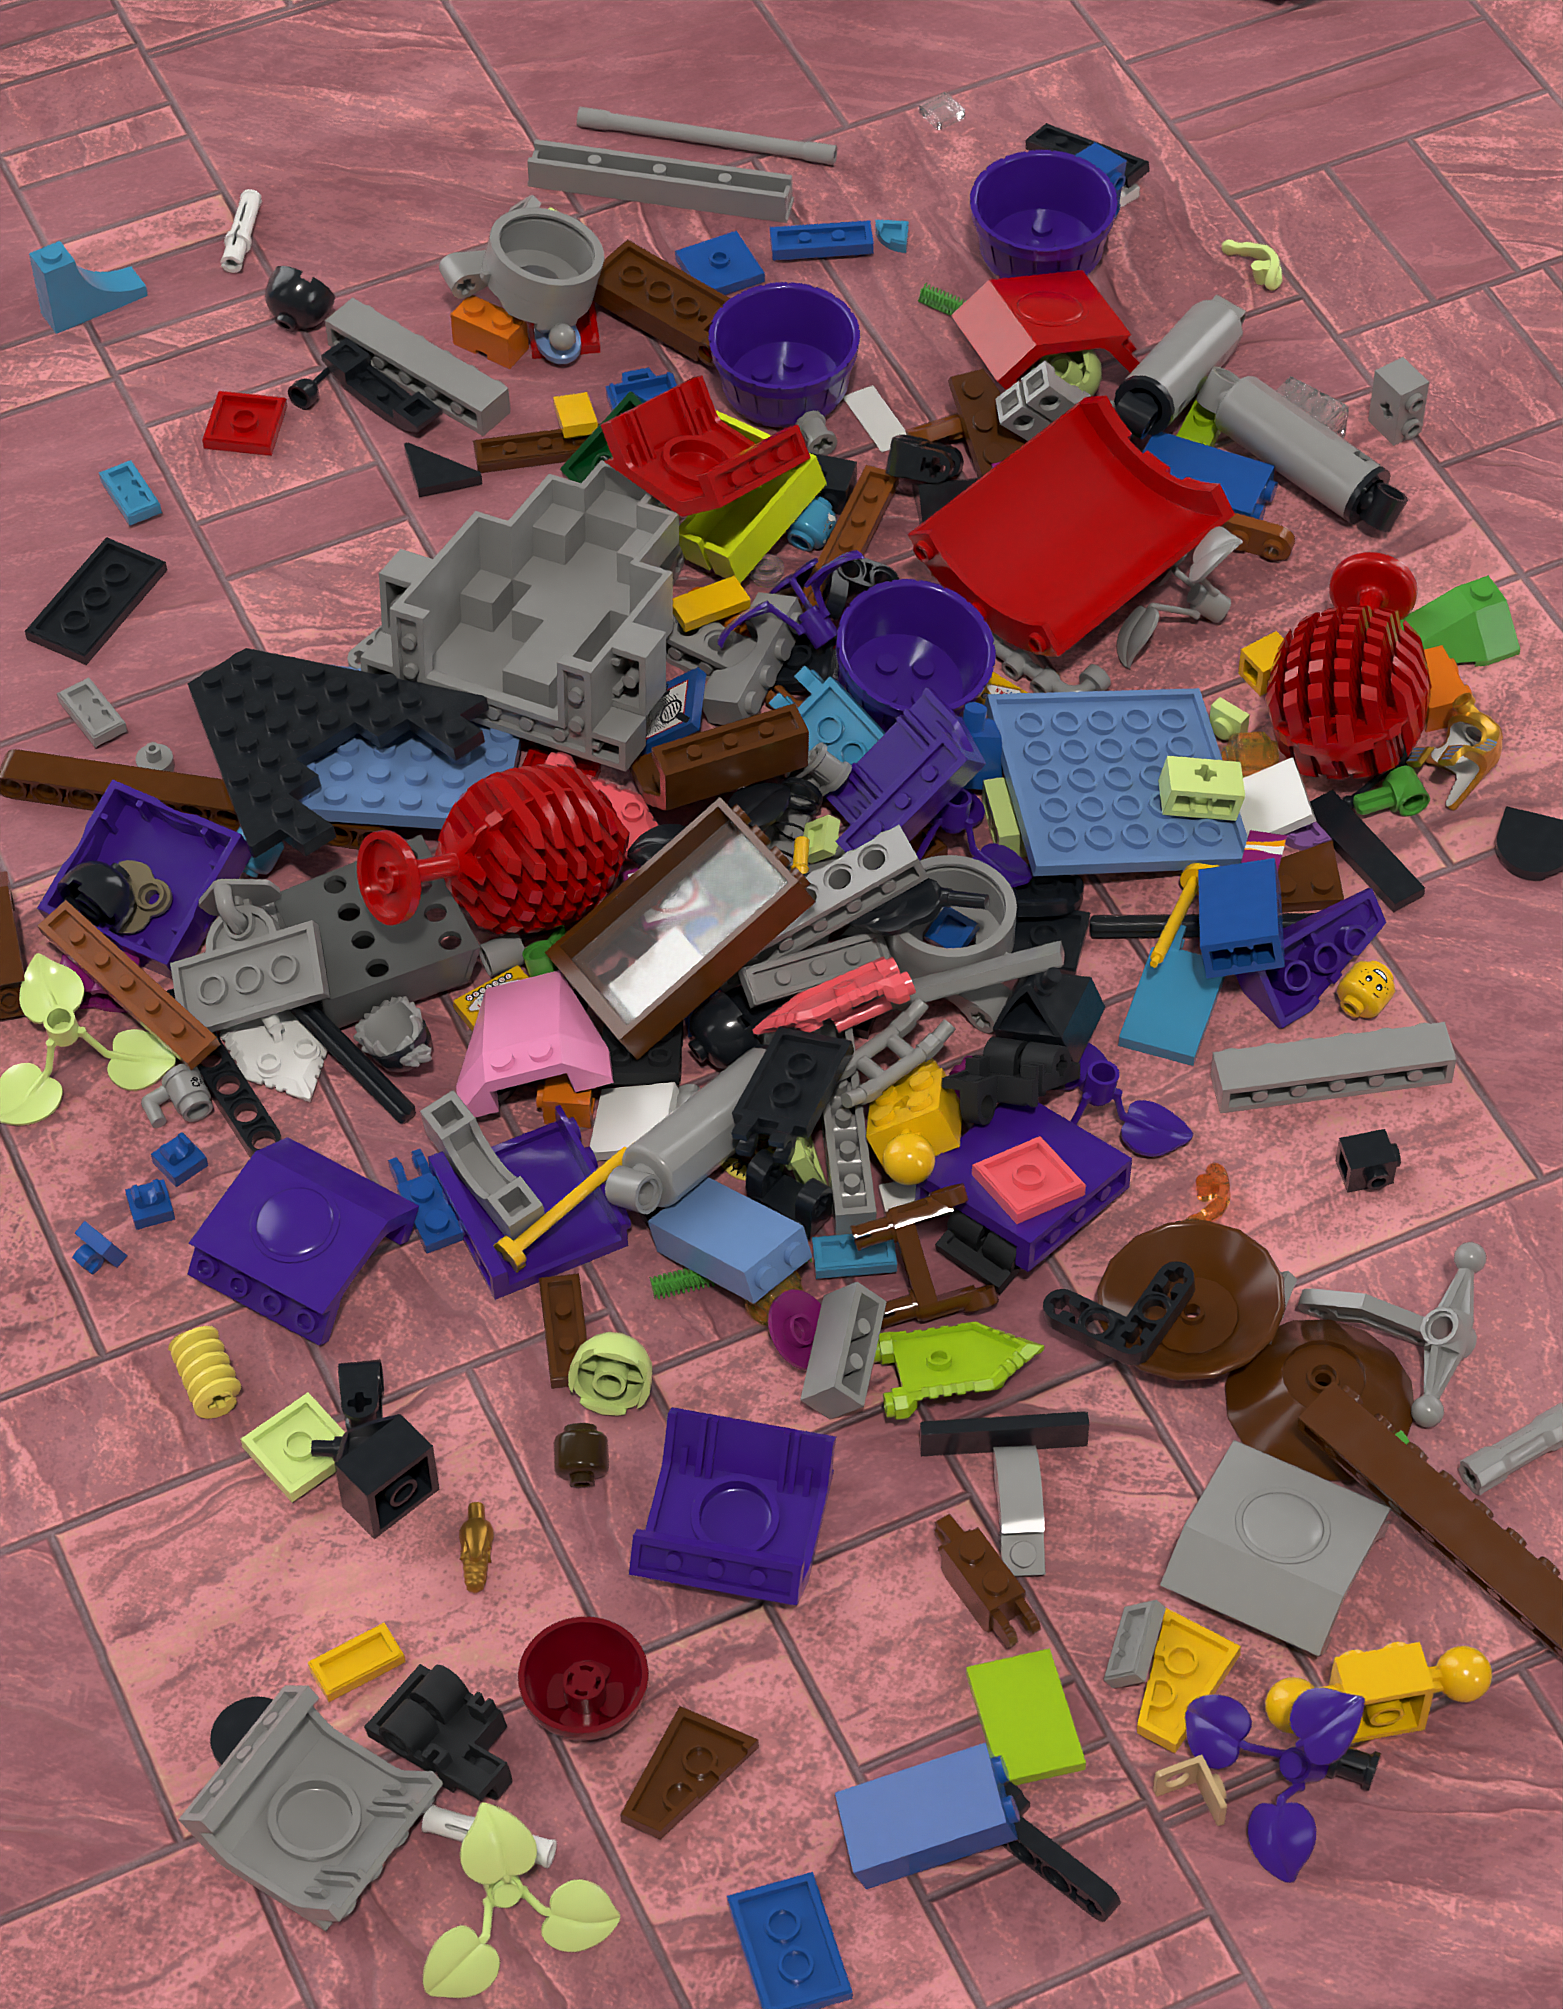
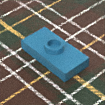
M132 460L99 472L101 483L129 526L162 513L160 503Z
M852 1234L812 1237L816 1279L897 1272L895 1244L893 1240L857 1251L854 1242L856 1238Z

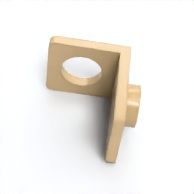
M1203 1755L1166 1767L1155 1773L1153 1791L1156 1796H1161L1196 1783L1216 1825L1220 1826L1225 1823L1227 1804L1224 1799H1226V1790L1220 1776L1217 1773L1211 1774ZM1185 1772L1178 1779L1166 1782L1172 1776Z

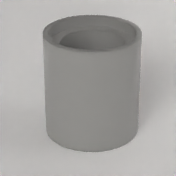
M510 932L480 944L479 956L490 977L504 973L517 965L525 964L522 956L525 948L519 935Z

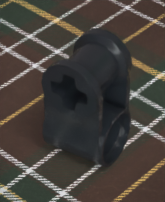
M381 1360L339 1363V1389L341 1408L345 1415L346 1430L348 1431L364 1423L383 1418L382 1396H384V1379Z

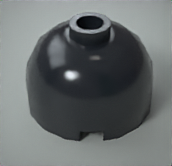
M277 266L269 278L265 289L266 304L272 315L276 317L275 322L280 327L289 331H293L294 328L311 329L323 322L333 308L336 298L335 294L315 277L312 278L311 282L301 278L300 276L303 271L289 266Z
M102 861L83 862L72 868L57 885L58 892L65 889L68 893L64 901L67 900L93 925L98 927L99 923L109 928L108 931L115 934L124 927L131 917L136 901L134 890L128 882L130 875L117 863H112L110 866Z
M721 990L711 994L694 1009L689 1024L693 1040L688 1045L694 1056L701 1063L707 1059L713 1066L726 1069L750 1048L760 1044L756 1034L753 1033L751 1026L746 1028L740 1016L743 1015L741 1011Z

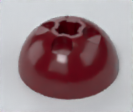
M589 1616L564 1619L542 1630L528 1644L521 1657L518 1669L520 1694L531 1716L549 1732L566 1739L579 1741L603 1738L625 1726L636 1714L644 1700L649 1677L647 1658L637 1639L625 1628L612 1621Z

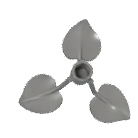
M1215 527L1207 533L1197 546L1193 554L1194 564L1190 567L1189 577L1177 567L1186 558L1187 553L1150 583L1155 587H1159L1173 573L1191 588L1187 595V602L1190 603L1191 609L1158 603H1150L1147 609L1143 606L1137 607L1125 620L1117 638V654L1121 663L1126 668L1131 670L1134 657L1154 632L1159 621V611L1188 615L1196 620L1202 615L1214 623L1220 622L1226 616L1231 606V599L1213 587L1206 577L1233 550L1243 543L1240 538L1223 527Z

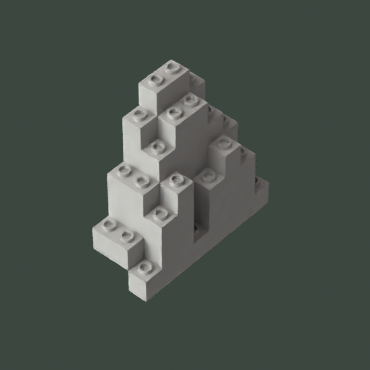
M602 460L582 483L548 474L508 521L475 511L434 559L400 549L379 572L382 633L361 655V671L379 675L393 674L399 679L483 695L487 698L489 710L473 719L472 722L626 772L646 746V716L666 692V638L673 630V572L659 568V566L679 543V514L667 510L666 505Z

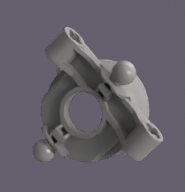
M521 208L507 212L495 221L491 228L486 250L450 253L441 260L439 271L455 297L467 298L488 286L498 297L509 315L523 321L535 323L534 326L540 333H549L551 346L556 350L566 351L576 341V334L572 326L576 325L577 319L582 317L592 304L604 262V250L597 236L586 225L575 218L545 208Z
M943 855L920 860L928 877L936 880L941 887L952 888L954 891L988 894L990 903L987 910L951 906V908L978 923L979 930L973 937L975 945L942 948L923 942L925 939L924 935L936 918L923 925H917L899 935H883L889 953L894 958L900 973L907 971L910 978L915 979L1011 954L1015 940L1017 904L1014 892L1008 881L988 864L969 857ZM849 926L839 937V940L870 932L871 930ZM998 983L944 998L954 1003L967 1016L975 1028L984 1033L994 1032L993 1026L1011 990L1004 984ZM908 1007L902 1008V1009H898V1010L905 1012V1010H906Z

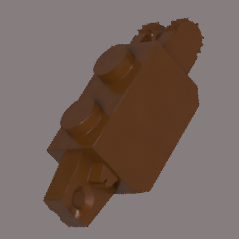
M950 1514L935 1521V1535L942 1544L938 1547V1552L942 1557L941 1569L943 1574L981 1628L986 1632L994 1630L1008 1648L1019 1642L1015 1629L1009 1623L1011 1619L1016 1617L1030 1635L1041 1630L1038 1617H1036L1031 1607L1025 1601L1026 1591L981 1530L977 1527L964 1532Z

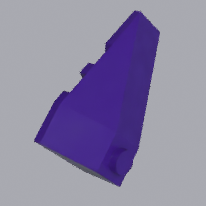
M1367 888L1283 928L1285 967L1235 974L1243 993L1278 1028H1284L1312 1011L1320 1002L1318 998L1330 984H1335L1342 976L1341 971L1354 956H1359L1387 923L1373 889Z

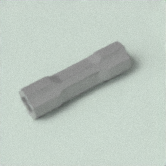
M1559 1403L1536 1416L1532 1423L1496 1444L1485 1446L1462 1459L1458 1470L1463 1482L1468 1485L1472 1493L1481 1495L1505 1481L1509 1474L1549 1451H1556L1563 1447V1403Z

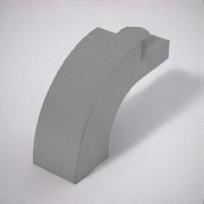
M1036 1446L993 1447L994 1485L998 1501L1001 1559L1014 1576L1046 1575L1043 1495Z

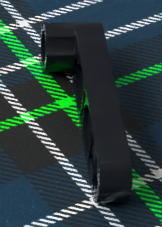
M1010 1781L1003 1783L1006 1795H1012L1015 1800L1020 1821L1014 1823L1018 1840L1002 1844L1001 1846L1090 1916L1099 1921H1106L1121 1904L1116 1891L1106 1881L1022 1816L1030 1808V1801L1027 1800L1022 1790Z

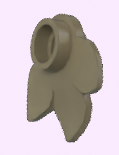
M126 860L118 864L130 875L128 882L134 890L136 901L131 917L118 933L134 934L144 929L152 917L160 916L169 909L172 903V891L165 882L155 879L148 865L138 861ZM159 894V899L154 904H149L151 896Z

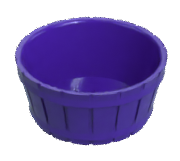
M1030 150L1029 152L1014 153L1005 156L1004 159L1001 158L993 162L978 175L970 192L972 221L977 231L980 253L989 269L996 276H999L1000 279L1083 270L1088 276V273L1090 274L1100 261L1106 238L1113 227L1117 210L1116 189L1113 183H1110L1109 177L1099 167L1096 168V165L1079 156L1075 157V155L1066 152Z
M776 282L749 288L723 304V307H720L715 314L712 324H710L709 344L713 362L721 378L723 392L735 410L756 423H762V425L780 428V426H783V428L795 425L797 420L806 412L819 411L825 417L841 402L848 389L851 369L857 359L860 330L857 318L851 312V309L832 293L803 283Z
M916 579L892 580V582L879 583L868 588V591H863L856 596L842 614L836 641V655L839 664L838 681L885 733L897 722L896 719L899 716L904 715L903 712L906 709H910L927 687L933 689L957 716L962 717L965 705L977 700L992 676L996 659L993 635L980 612L970 602L968 603L964 597L948 588L945 589L933 582L916 581Z

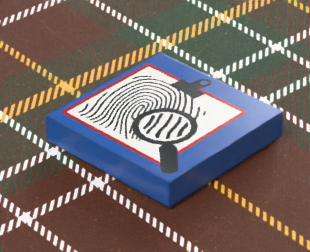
M699 667L666 682V692L646 716V746L641 751V756L652 753V747L687 737L700 730L706 673Z

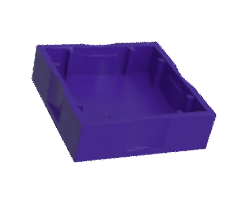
M112 780L89 818L78 846L61 866L37 909L46 918L64 902V898L68 893L65 889L58 892V882L72 868L83 862L102 861L111 866L112 863L118 864L121 861L133 860L148 865L155 879L165 882L172 891V903L169 909L160 916L152 917L144 929L134 934H115L108 931L109 928L99 923L98 927H95L120 950L140 958L142 967L172 979L170 963L195 956L212 923L217 918V916L210 915L201 909L198 900L214 881L218 879H239L251 858V853L242 834L198 815L174 810L153 796ZM159 894L152 895L149 904H154L159 899Z

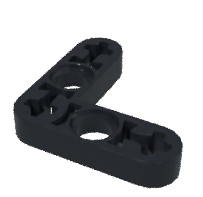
M1175 1261L1165 1264L1159 1269L1127 1316L1121 1315L1071 1290L1057 1289L1050 1292L1044 1299L1045 1321L1052 1329L1124 1364L1140 1365L1152 1356L1194 1295V1272L1189 1265L1183 1262ZM1179 1278H1182L1184 1285L1176 1283L1170 1291L1169 1281L1176 1282ZM1065 1306L1070 1308V1312L1063 1310L1059 1315L1055 1313V1308L1060 1310ZM1152 1306H1159L1166 1310L1165 1316L1158 1320L1147 1319L1143 1314ZM1095 1320H1103L1109 1324L1108 1329L1101 1334L1090 1333L1086 1328L1090 1322ZM1140 1335L1141 1346L1134 1344L1130 1349L1126 1348V1342L1133 1344Z

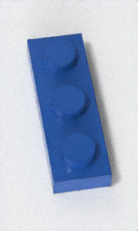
M870 220L770 227L773 260L874 254Z

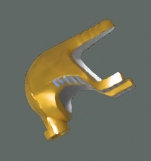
M1464 693L1454 700L1452 706L1457 714L1448 721L1446 741L1437 748L1414 747L1411 756L1406 761L1408 766L1412 768L1421 767L1426 762L1456 775L1457 780L1446 800V806L1453 811L1463 803V800L1470 795L1471 791L1497 764L1502 752L1503 736L1499 724L1476 708L1474 705L1476 700L1471 693Z

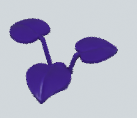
M857 550L844 553L821 567L809 580L808 578L818 559L814 558L806 562L795 573L789 574L779 581L769 592L770 594H776L793 587L807 610L798 617L801 621L800 625L767 600L744 611L729 623L718 636V645L721 649L723 648L728 635L735 627L753 617L773 613L792 627L799 636L805 633L814 648L818 649L837 636L838 629L829 618L830 612L825 606L820 586L829 574L840 568L847 561L865 559V557ZM800 586L806 587V589L809 586L812 587L818 607L817 605L812 607Z
M962 788L929 822L932 825L916 853L919 860L922 859L939 826L944 831L953 834L965 829L969 851L974 856L972 858L986 863L997 870L1008 881L1011 888L1024 885L1032 880L1033 875L1030 867L1010 848L995 843L986 844L982 847L981 851L976 847L973 827L984 819L985 808L981 800L970 789Z
M1088 1042L1079 1061L1080 1079L1066 1083L1065 1088L1061 1089L1072 1090L1079 1087L1083 1092L1081 1102L1071 1119L1072 1123L1077 1125L1088 1103L1093 1106H1103L1113 1099L1119 1119L1125 1122L1121 1129V1138L1136 1153L1145 1156H1161L1191 1141L1194 1134L1187 1124L1173 1112L1158 1103L1146 1100L1134 1101L1129 1105L1126 1113L1121 1099L1123 1091L1116 1088L1120 1074L1117 1066L1108 1061L1097 1047Z
M1312 1688L1304 1691L1294 1702L1290 1714L1291 1728L1300 1739L1296 1742V1747L1285 1750L1252 1744L1243 1740L1251 1729L1252 1719L1247 1709L1236 1699L1224 1695L1201 1696L1193 1700L1185 1712L1188 1744L1195 1757L1203 1755L1208 1767L1212 1769H1222L1233 1765L1239 1756L1240 1748L1249 1752L1277 1757L1280 1759L1279 1767L1281 1773L1288 1781L1292 1782V1786L1277 1797V1805L1261 1803L1254 1808L1249 1819L1248 1838L1251 1849L1260 1864L1278 1879L1287 1883H1293L1299 1871L1311 1856L1317 1832L1314 1818L1308 1809L1299 1803H1286V1801L1295 1793L1304 1791L1305 1783L1321 1781L1328 1772L1329 1764L1334 1763L1345 1754L1360 1725L1365 1698L1360 1695L1348 1694L1330 1688Z

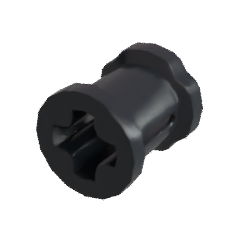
M1349 1747L1340 1759L1329 1765L1327 1777L1334 1778L1338 1775L1361 1783L1362 1788L1369 1791L1381 1753L1374 1751L1372 1754Z

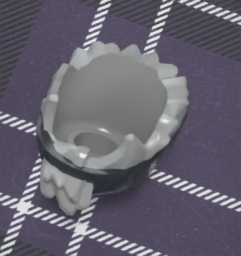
M400 996L397 998L391 997L390 1001L384 1000L380 1006H372L371 1013H365L364 1019L359 1020V1023L355 1026L357 1033L354 1035V1039L363 1045L361 1050L369 1053L378 1064L388 1071L408 1072L432 1059L430 1055L432 1052L431 1033L421 1016V1010L416 1008L414 1002H409L407 996H403V998Z

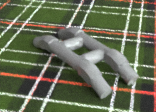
M917 997L905 1012L902 1011L896 1019L889 1023L887 1028L854 1051L839 1081L850 1077L856 1072V1069H859L870 1080L858 1085L856 1089L843 1093L841 1095L843 1106L851 1108L876 1100L883 1094V1091L922 1062H927L934 1057L956 1029L944 1019L932 1033H929L923 1041L916 1045L915 1049L902 1038L916 1026V1022L929 1008L926 1003ZM888 1047L901 1059L888 1069L883 1070L871 1058Z

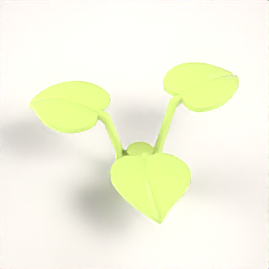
M37 953L25 971V981L21 983L19 1001L24 1015L33 1023L44 1024L49 1039L46 1041V1066L42 1072L34 1064L21 1063L13 1065L0 1077V1122L15 1126L30 1125L46 1119L55 1112L63 1096L61 1084L55 1079L49 1078L53 1070L55 1047L69 1046L78 1037H82L100 1054L111 1059L107 1067L108 1075L112 1082L124 1090L139 1091L154 1085L166 1072L175 1067L176 1057L151 1033L138 1029L118 1033L113 1040V1051L106 1049L87 1033L85 1027L78 1025L73 1013L80 1007L84 998L85 989L81 978L69 967Z
M482 1802L460 1850V1862L464 1872L474 1881L483 1884L487 1897L483 1900L484 1918L482 1933L478 1938L477 1934L467 1926H458L445 1932L433 1945L427 1957L423 1971L424 1990L427 1994L434 1997L464 1998L483 1992L494 1982L498 1975L500 1959L495 1948L485 1943L491 1935L492 1913L495 1906L508 1908L515 1905L520 1898L525 1899L538 1913L547 1916L541 1927L544 1941L551 1947L565 1952L582 1951L597 1945L612 1933L618 1925L621 1915L607 1893L597 1884L587 1880H571L558 1887L550 1898V1908L539 1902L530 1893L528 1887L522 1885L518 1876L529 1871L537 1857V1846L532 1833L511 1813L497 1806Z

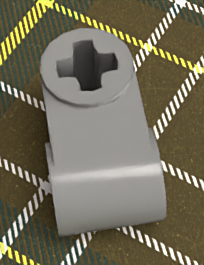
M820 742L809 751L808 766L791 771L789 777H798L810 781L818 787L822 796L829 792L837 790L845 782L851 772L852 765L847 761L841 762L827 751V746ZM785 783V786H789L791 795L805 796L813 801L818 800L817 795L810 788L797 783ZM790 798L792 802L799 805L812 804L804 799Z

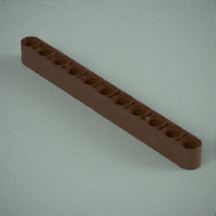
M19 749L7 751L0 766V794L6 798L94 811L111 781L115 780L153 796L168 807L179 812L198 815L235 832L240 827L223 779ZM329 822L334 825L336 838L325 845L359 850L362 841L367 835L382 830L394 832L395 826Z

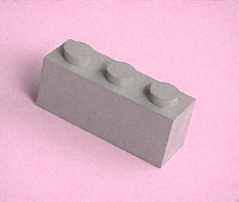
M859 1282L824 1295L800 1400L829 1419L864 1407L887 1301Z

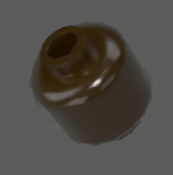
M575 1423L567 1425L563 1428L564 1432L558 1434L554 1439V1471L560 1478L569 1480L571 1487H592L595 1485V1479L604 1476L609 1469L608 1439L603 1432L597 1431V1426L594 1424Z

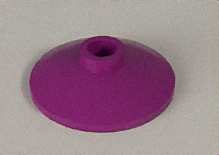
M792 1289L779 1294L772 1302L768 1316L769 1331L780 1355L792 1366L807 1370L821 1304L809 1293Z

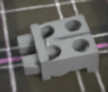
M1043 361L1022 378V383L1016 382L995 400L1000 425L1029 441L1083 398L1092 396L1086 391L1082 392L1077 386L1068 384L1055 374V369L1052 365Z

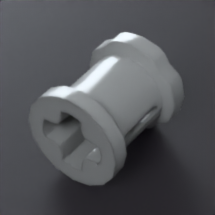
M819 411L806 412L797 420L795 425H799L802 436L807 442L809 453L826 456L835 449L837 438L833 432L826 428V419Z

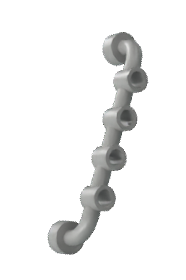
M992 632L996 656L1005 661L1002 664L1005 674L1013 680H1018L1023 674L1033 679L1030 682V687L1034 693L1105 691L1111 685L1108 674L1095 664H1090L1079 675L1081 684L1068 685L1061 681L1059 675L1049 667L1041 668L1032 662V659L1025 651L1021 649L1013 650L1004 644L1002 638Z

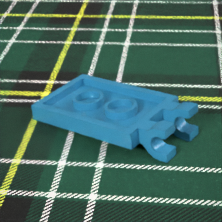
M804 666L795 675V678L811 693L799 707L796 705L809 730V751L815 745L822 742L827 746V751L841 762L847 761L851 765L854 762L857 763L885 732L835 678L830 676L824 682L815 670H810L807 666ZM780 692L769 702L774 709L794 703L790 697H784Z
M1180 925L1163 962L1158 964L1156 968L1150 966V956L1154 947L1151 948L1119 1035L1118 1046L1194 1066L1225 976L1206 978L1202 955L1183 950L1185 944L1183 937L1186 932V926Z

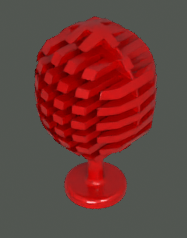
M1363 552L1349 556L1341 561L1334 569L1329 584V595L1334 608L1324 610L1321 613L1322 617L1320 612H1315L1300 620L1293 635L1290 628L1278 647L1274 664L1271 668L1265 699L1277 746L1287 759L1293 757L1297 761L1301 775L1316 778L1319 777L1318 774H1323L1327 776V779L1349 778L1352 774L1353 779L1371 777V775L1376 773V767L1378 773L1381 774L1395 768L1399 764L1400 757L1404 753L1403 744L1406 747L1407 756H1409L1421 738L1428 713L1432 685L1421 637L1406 620L1403 622L1404 631L1400 620L1405 619L1412 612L1416 603L1418 588L1416 579L1410 569L1392 556L1377 552Z
M538 764L536 766L516 767L490 774L484 779L482 778L459 797L445 819L446 821L441 829L434 857L417 860L409 844L400 835L389 830L376 831L367 835L360 845L357 856V879L367 908L379 922L385 925H397L408 921L415 914L419 906L421 883L444 879L447 889L457 904L467 910L478 926L495 934H507L506 932L525 934L544 930L548 931L562 925H569L586 916L609 894L624 863V854L628 848L630 832L618 818L617 812L612 807L608 797L600 789L598 791L581 770L563 764H557V766Z

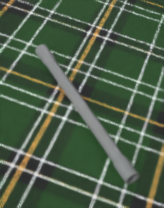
M579 107L577 113V126L616 130L754 151L828 165H835L837 158V145L811 141L800 142L615 114L607 110Z

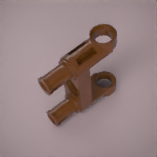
M964 1183L937 1189L929 1193V1197L888 1209L884 1217L850 1226L852 1235L856 1238L854 1242L857 1251L893 1240L894 1243L898 1244L911 1290H908V1295L886 1302L884 1311L886 1315L883 1316L881 1329L913 1318L924 1322L960 1310L964 1312L976 1311L999 1302L994 1285L975 1288L973 1284L936 1296L917 1233L915 1222L954 1211L953 1206L968 1201Z

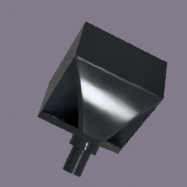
M1051 967L1046 972L1017 978L993 1026V1031L996 1037L1066 1046L1070 1051L1071 1062L1079 1063L1106 1007L1092 977L1061 974L1059 969Z
M401 1414L364 1423L349 1429L343 1436H334V1440H312V1457H333L342 1507L374 1540L440 1490L433 1445Z

